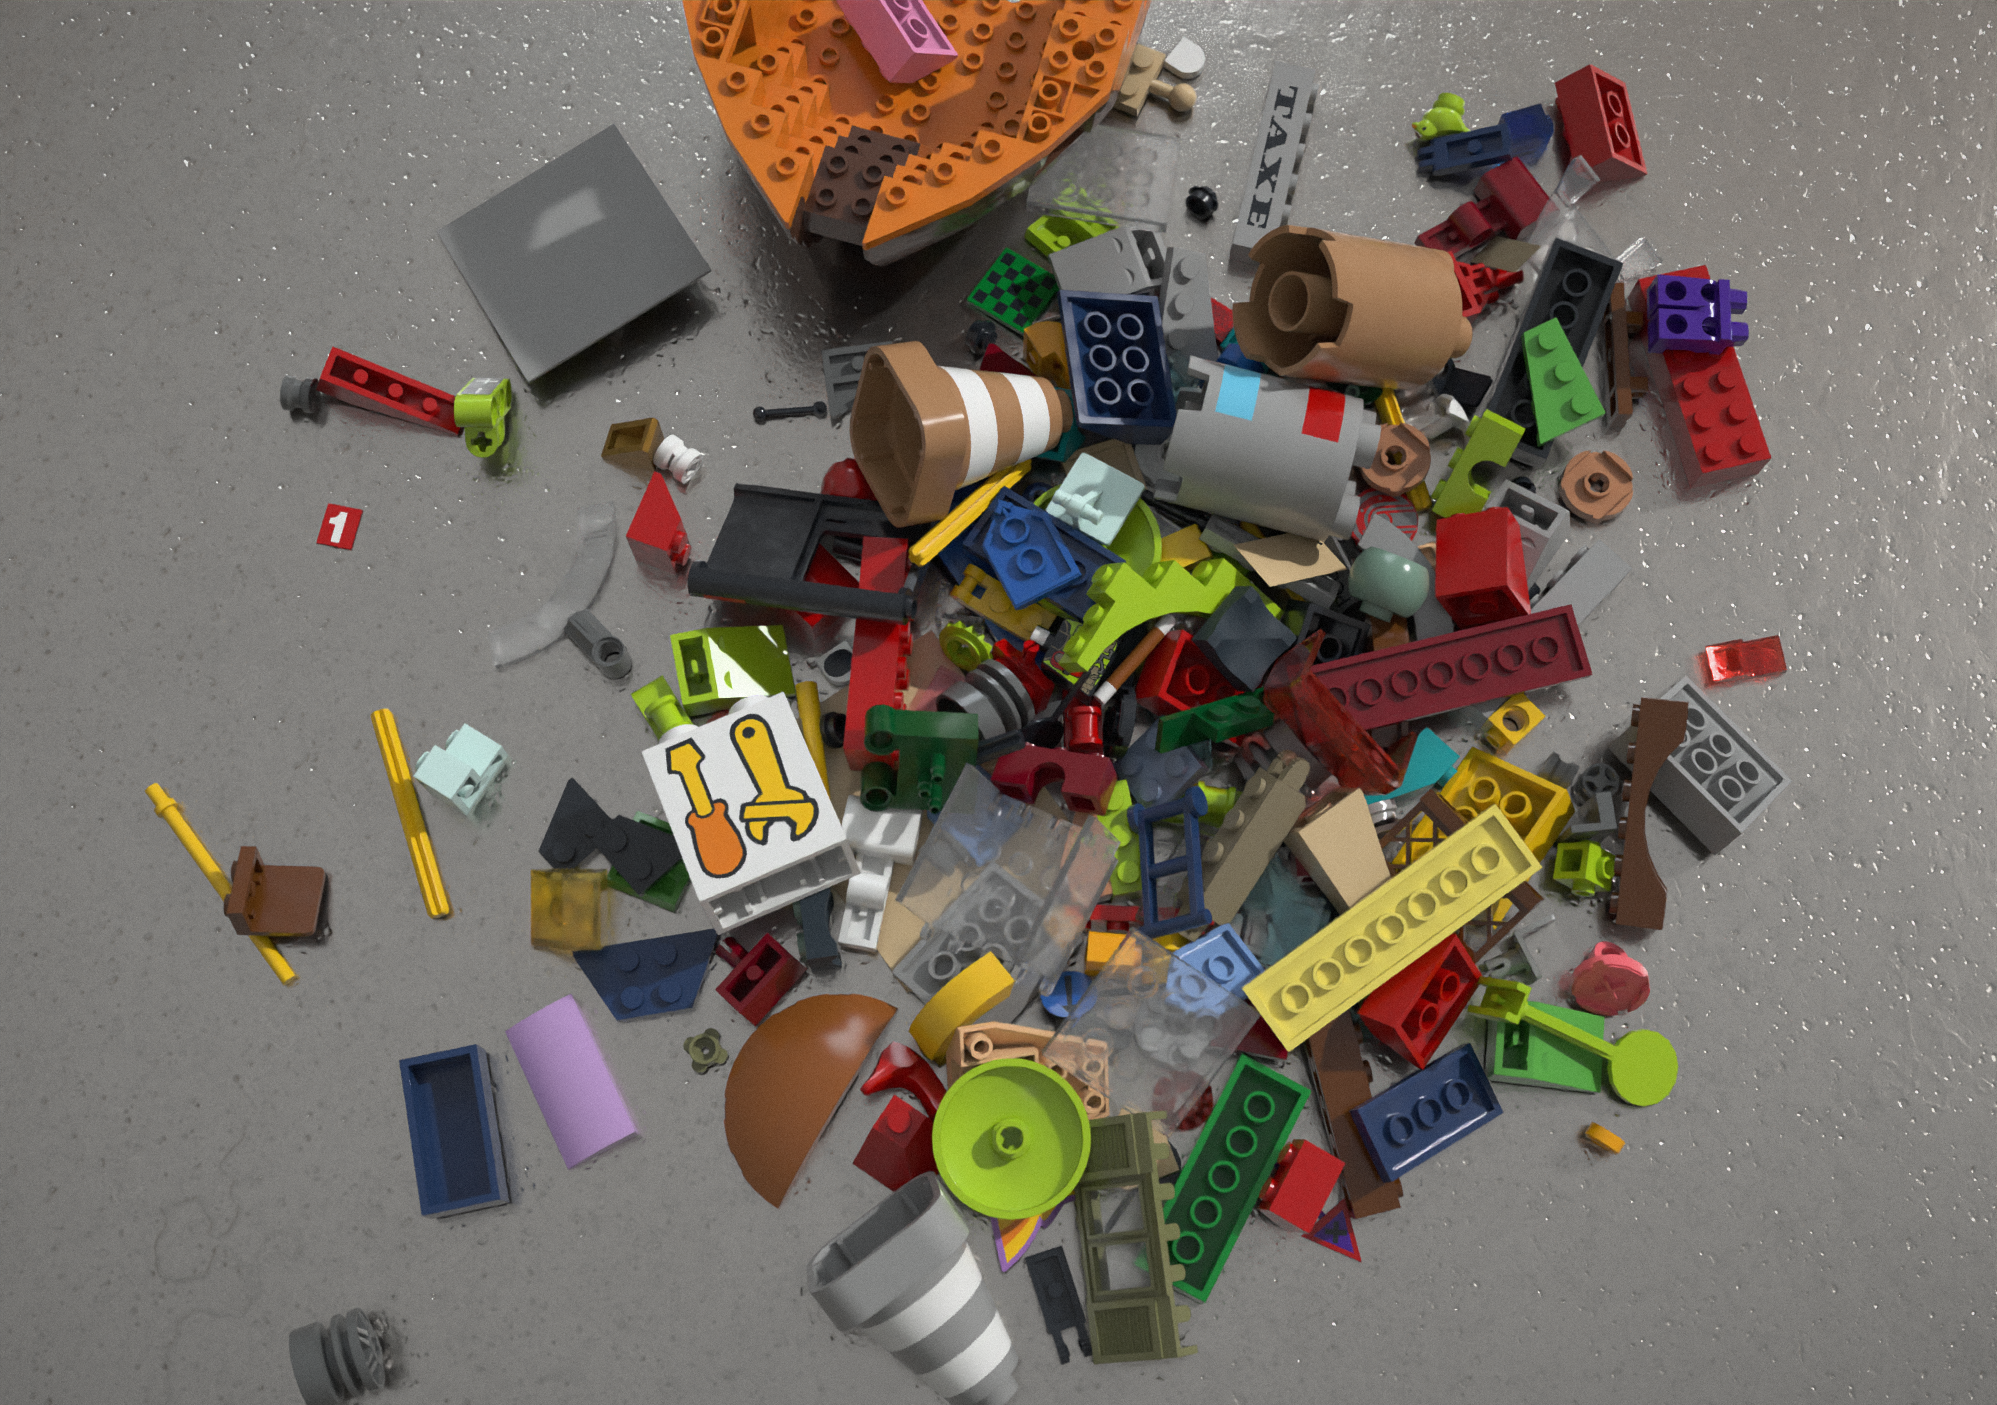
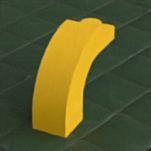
M990 951L960 972L938 991L915 1017L908 1032L915 1039L924 1056L931 1061L934 1060L940 1067L946 1063V1051L956 1028L972 1025L987 1011L1007 999L1011 994L1015 980Z

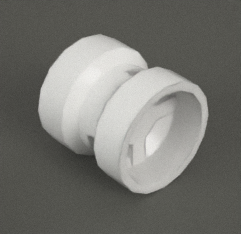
M672 434L658 447L653 458V464L662 470H670L675 479L685 484L699 470L703 461V454L694 448H686L684 442Z

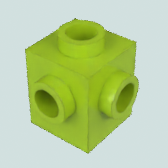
M1592 840L1558 843L1553 879L1571 888V893L1578 896L1593 897L1595 892H1610L1612 878L1615 874V855L1601 848L1599 842Z

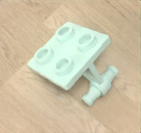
M1081 453L1060 488L1054 493L1050 504L1046 508V512L1105 546H1110L1145 490L1142 482L1087 453Z

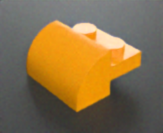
M1043 321L1025 328L1023 360L1030 371L1039 377L1047 379L1049 382L1053 380L1059 388L1071 390L1061 323Z

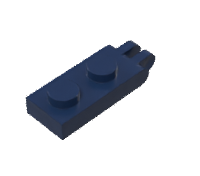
M1508 123L1432 139L1430 146L1417 150V159L1422 160L1418 162V171L1421 173L1432 171L1434 176H1442L1513 160Z

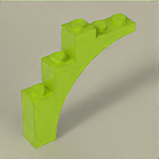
M1225 558L1202 561L1193 570L1192 575L1175 560L1151 564L1145 570L1142 577L1125 562L1105 564L1094 573L1091 580L1093 584L1086 593L1096 604L1091 606L1083 617L1084 624L1078 633L1072 636L1065 644V653L1058 664L1069 673L1087 672L1101 653L1124 632L1151 618L1165 614L1180 613L1208 620L1235 586H1252L1260 595L1267 609L1278 620H1280L1284 611Z

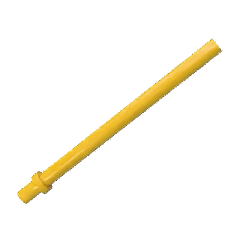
M158 783L150 785L146 788L145 793L155 805L154 812L159 818L165 819L224 902L226 894H231V884L177 811L178 804L174 798H168ZM248 935L283 985L291 983L296 978V975L269 937Z

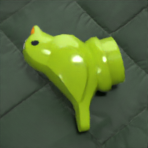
M1452 93L1439 94L1437 100L1433 103V109L1428 110L1420 122L1412 123L1416 138L1420 141H1429L1435 137H1445L1471 131L1462 121V116L1465 112V101L1460 96Z

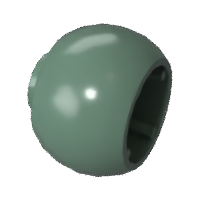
M1371 546L1365 549L1353 562L1348 575V590L1350 596L1362 601L1360 611L1390 623L1393 614L1408 618L1421 608L1429 591V573L1427 568L1413 561Z

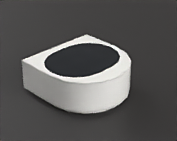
M845 640L817 658L815 663L830 683L835 685H847L850 683L853 650Z

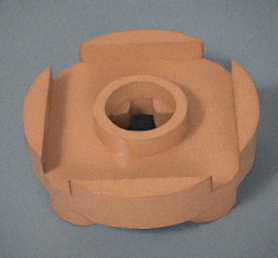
M1400 423L1399 425L1381 424L1380 439L1370 469L1358 468L1364 480L1371 487L1392 497L1400 496L1405 492L1414 490L1425 480L1431 463L1429 442L1424 434L1412 425ZM1386 453H1402V464L1390 465L1387 462L1388 457Z
M1591 450L1583 451L1573 457L1563 470L1561 481L1558 485V492L1570 511L1586 519L1589 523L1598 524L1603 520H1609L1618 516L1631 501L1633 496L1632 471L1622 458L1612 452L1604 450L1602 453L1591 452ZM1591 479L1594 482L1599 479L1604 482L1602 486L1604 492L1592 491L1588 480Z

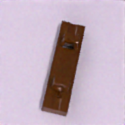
M1616 282L1602 321L1610 428H1624L1627 420L1633 415L1632 399L1644 398L1648 392V378L1630 376L1627 334L1640 332L1644 325L1643 312L1626 311L1624 283Z

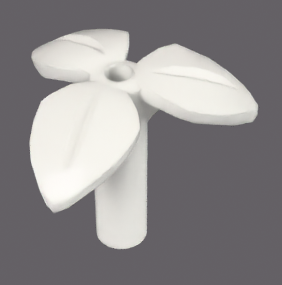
M1448 394L1438 396L1435 401L1446 408L1447 414L1419 430L1424 434L1428 442L1452 427H1459L1464 435L1470 424L1465 411L1453 396ZM1464 435L1465 447L1470 440V437Z

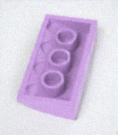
M572 994L542 1008L505 1031L568 1170L639 1135L578 1001Z

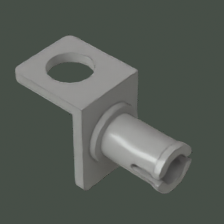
M1554 914L1513 932L1514 948L1484 961L1487 971L1501 965L1503 966V968L1490 973V977L1503 979L1525 969L1527 972L1530 971L1534 981L1541 979L1542 975L1523 936L1553 923L1556 920Z

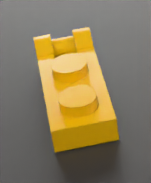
M973 564L967 565L963 572L965 577L959 586L955 585L949 594L960 604L1024 642L1030 640L1037 625L1049 630L1057 616L1036 603L1022 610H1015L1001 582L987 575L982 569ZM977 584L986 589L981 599L972 595Z

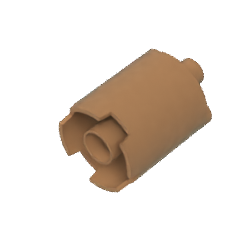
M1285 225L1273 229L1264 235L1248 253L1252 260L1260 263L1252 283L1249 302L1233 303L1232 306L1235 335L1244 356L1247 359L1265 363L1279 376L1392 390H1410L1420 387L1434 378L1445 366L1449 358H1459L1464 355L1472 341V327L1468 319L1462 316L1460 286L1454 273L1453 259L1449 253L1444 250L1317 228Z

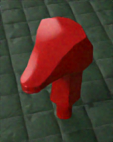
M893 1041L881 1052L876 1067L861 1086L860 1091L864 1096H869L886 1089L899 1090L905 1088L920 1100L932 1121L935 1120L937 1110L947 1090L924 1058L912 1048Z

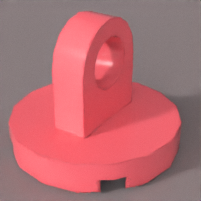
M1602 941L1595 945L1588 959L1584 960L1574 969L1571 977L1572 994L1576 997V1002L1581 1008L1594 1014L1614 1016L1618 1015V1011L1625 1009L1629 1013L1644 1004L1650 993L1646 969L1639 962L1629 958L1622 948L1612 942Z

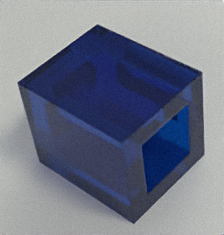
M1541 103L1501 115L1498 125L1508 123L1513 158L1545 150L1554 133L1553 121L1548 114H1545Z

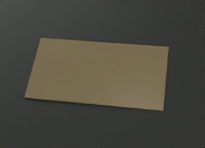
M1496 236L1470 262L1483 263L1485 266L1515 273L1541 246Z

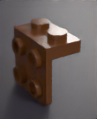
M241 846L238 861L234 860L231 866L233 885L231 894H226L224 899V915L229 917L237 935L309 937L314 934L326 876L325 872L321 867L265 865L256 846Z

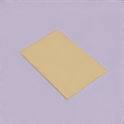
M1291 533L1233 545L1269 587L1347 570L1324 543L1320 545L1317 543L1318 540Z

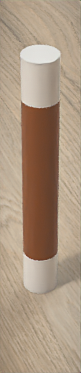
M1163 615L1093 694L1098 702L1105 705L1177 623L1172 615Z

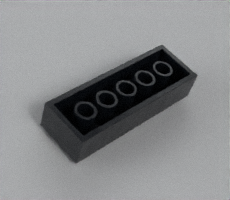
M1557 237L1546 253L1485 407V410L1488 409L1525 428L1523 436L1511 458L1538 469L1547 460L1554 440L1540 447L1537 446L1535 415L1532 413V395L1530 382L1527 379L1521 336L1524 332L1557 318L1583 368L1623 266V263Z

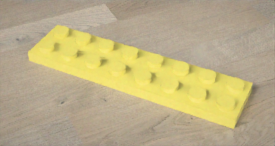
M1492 804L1241 988L1286 1050L1290 1052L1543 867L1497 805Z

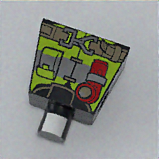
M1065 618L1057 634L1037 625L1030 637V640L1036 642L1035 645L1039 644V650L1046 653L1041 662V672L1067 692L1071 690L1083 673H1069L1058 664L1065 653V644L1072 636L1078 633L1084 624L1070 618ZM1122 635L1110 644L1091 666V675L1075 695V698L1083 704L1090 706L1094 698L1093 694L1099 689L1121 648Z

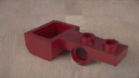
M1514 157L1513 160L1504 162L1481 176L1474 189V192L1481 201L1476 204L1473 201H1469L1461 205L1450 214L1447 220L1418 235L1414 243L1416 246L1444 250L1446 252L1452 251L1456 258L1502 231L1510 239L1520 241L1554 222L1560 211L1521 159Z

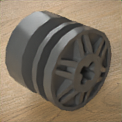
M993 659L981 662L976 670H971L966 674L965 682H955L938 695L935 701L937 712L978 714V742L1013 729L1020 730L1035 718L1034 705L1022 683L1008 668Z
M1283 715L1273 722L1272 726L1263 731L1267 742L1271 746L1268 750L1255 741H1251L1248 744L1249 750L1256 759L1255 761L1244 751H1240L1233 757L1246 783L1254 776L1259 767L1267 771L1274 758L1276 759L1280 752L1287 749L1298 755L1297 758H1304L1310 763L1309 776H1306L1304 784L1312 790L1318 788L1334 774L1313 745L1306 746L1302 732Z
M357 1307L349 1310L346 1314V1319L340 1314L333 1316L330 1321V1335L320 1322L291 1331L289 1335L290 1359L295 1379L306 1405L341 1404L344 1399V1384L352 1396L356 1398L364 1395L365 1386L370 1392L383 1389L385 1372L382 1350L377 1334L363 1309Z

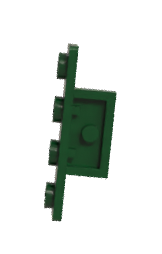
M1271 684L1255 689L1254 692H1244L1159 718L1155 750L1162 754L1208 739L1217 743L1272 726L1278 687Z

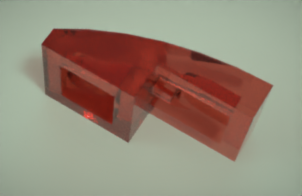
M1779 635L1743 642V639L1705 646L1713 683L1754 679L1787 672Z

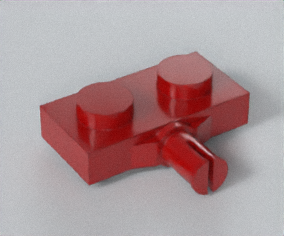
M1003 638L993 645L991 651L994 657L993 660L1003 664L1018 678L1028 692L1034 705L1035 715L1047 708L1055 686L1041 672L1035 662V657L1040 648L1039 644L1035 645V641L1027 640L1024 642L1021 652Z

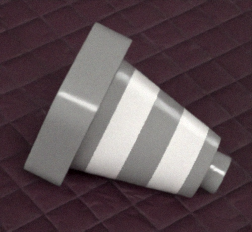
M933 1171L925 1172L905 1183L837 1234L812 1257L806 1267L808 1291L838 1331L843 1332L856 1326L859 1327L951 1405H1004L1018 1389V1383L1011 1375L1018 1363L1017 1353L966 1241L970 1230L962 1209Z

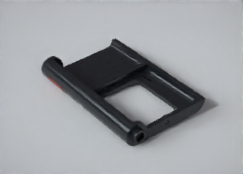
M736 483L734 486L733 503L707 563L706 561L695 560L690 567L688 592L690 596L905 626L908 624L909 619H914L918 608L917 597L930 561L922 567L912 563L904 587H901L897 594L806 582L805 579L821 539L826 535L864 539V536L908 539L909 545L913 546L940 521L899 528L889 521L881 505L876 500Z

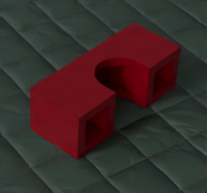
M1025 742L1026 747L1024 749L998 758L991 782L1000 799L1035 804L1037 796L1044 786L1052 782H1063L1061 793L1069 810L1105 816L1118 778L1110 758L1095 752L1089 754L1075 753L1062 747H1055L1053 749L1036 747L1028 742Z

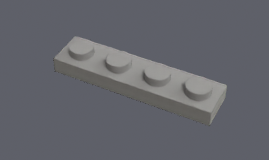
M1212 514L1199 539L1207 543L1211 550L1225 553L1236 559L1245 569L1255 571L1233 545L1258 540L1259 538L1220 516ZM1321 575L1277 586L1292 590L1301 595L1306 602L1329 609L1335 600L1340 583L1326 575Z

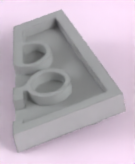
M1167 247L1159 297V309L1167 357L1188 361L1190 355L1216 362L1218 353L1205 253L1177 247Z

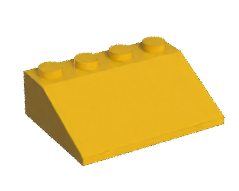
M1473 746L1456 769L1457 773L1440 792L1468 822L1492 804H1496L1539 863H1541L1575 813V808L1567 789ZM1426 814L1413 831L1412 838H1433V821ZM1439 829V838H1447ZM1412 842L1411 863L1431 850L1433 842ZM1406 843L1392 861V864H1406ZM1500 898L1493 903V921H1502L1513 904L1509 899ZM1487 908L1473 919L1487 921Z

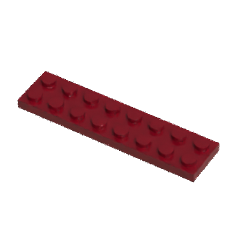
M1572 604L1296 669L1289 671L1286 675L1306 746L1589 678L1593 674Z

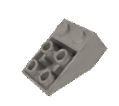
M1155 221L1124 225L1049 254L1047 257L1059 290L1132 295L1154 289V296H1158L1159 302L1167 250Z
M1506 479L1485 510L1490 507H1508L1519 523L1529 591L1570 534L1569 510Z

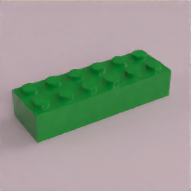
M1241 1054L1237 1059L1173 1184L1175 1189L1174 1198L1165 1200L1162 1206L1164 1224L1176 1223L1180 1228L1179 1239L1167 1241L1170 1265L1182 1264L1185 1268L1184 1280L1172 1282L1173 1289L1200 1304L1206 1303L1259 1197L1260 1191L1267 1181L1311 1093V1090L1244 1054ZM1144 1242L1132 1267L1150 1276L1146 1243Z

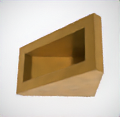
M652 417L611 424L601 457L609 461L654 472L656 465L653 464L654 455L660 444L665 440L659 421Z

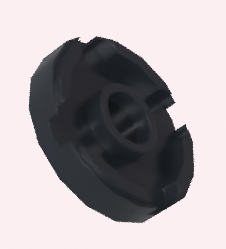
M1121 685L1111 697V699H1116L1114 707L1108 706L1102 728L1103 749H1107L1104 752V756L1116 760H1122L1129 748L1134 731L1137 706L1134 688Z

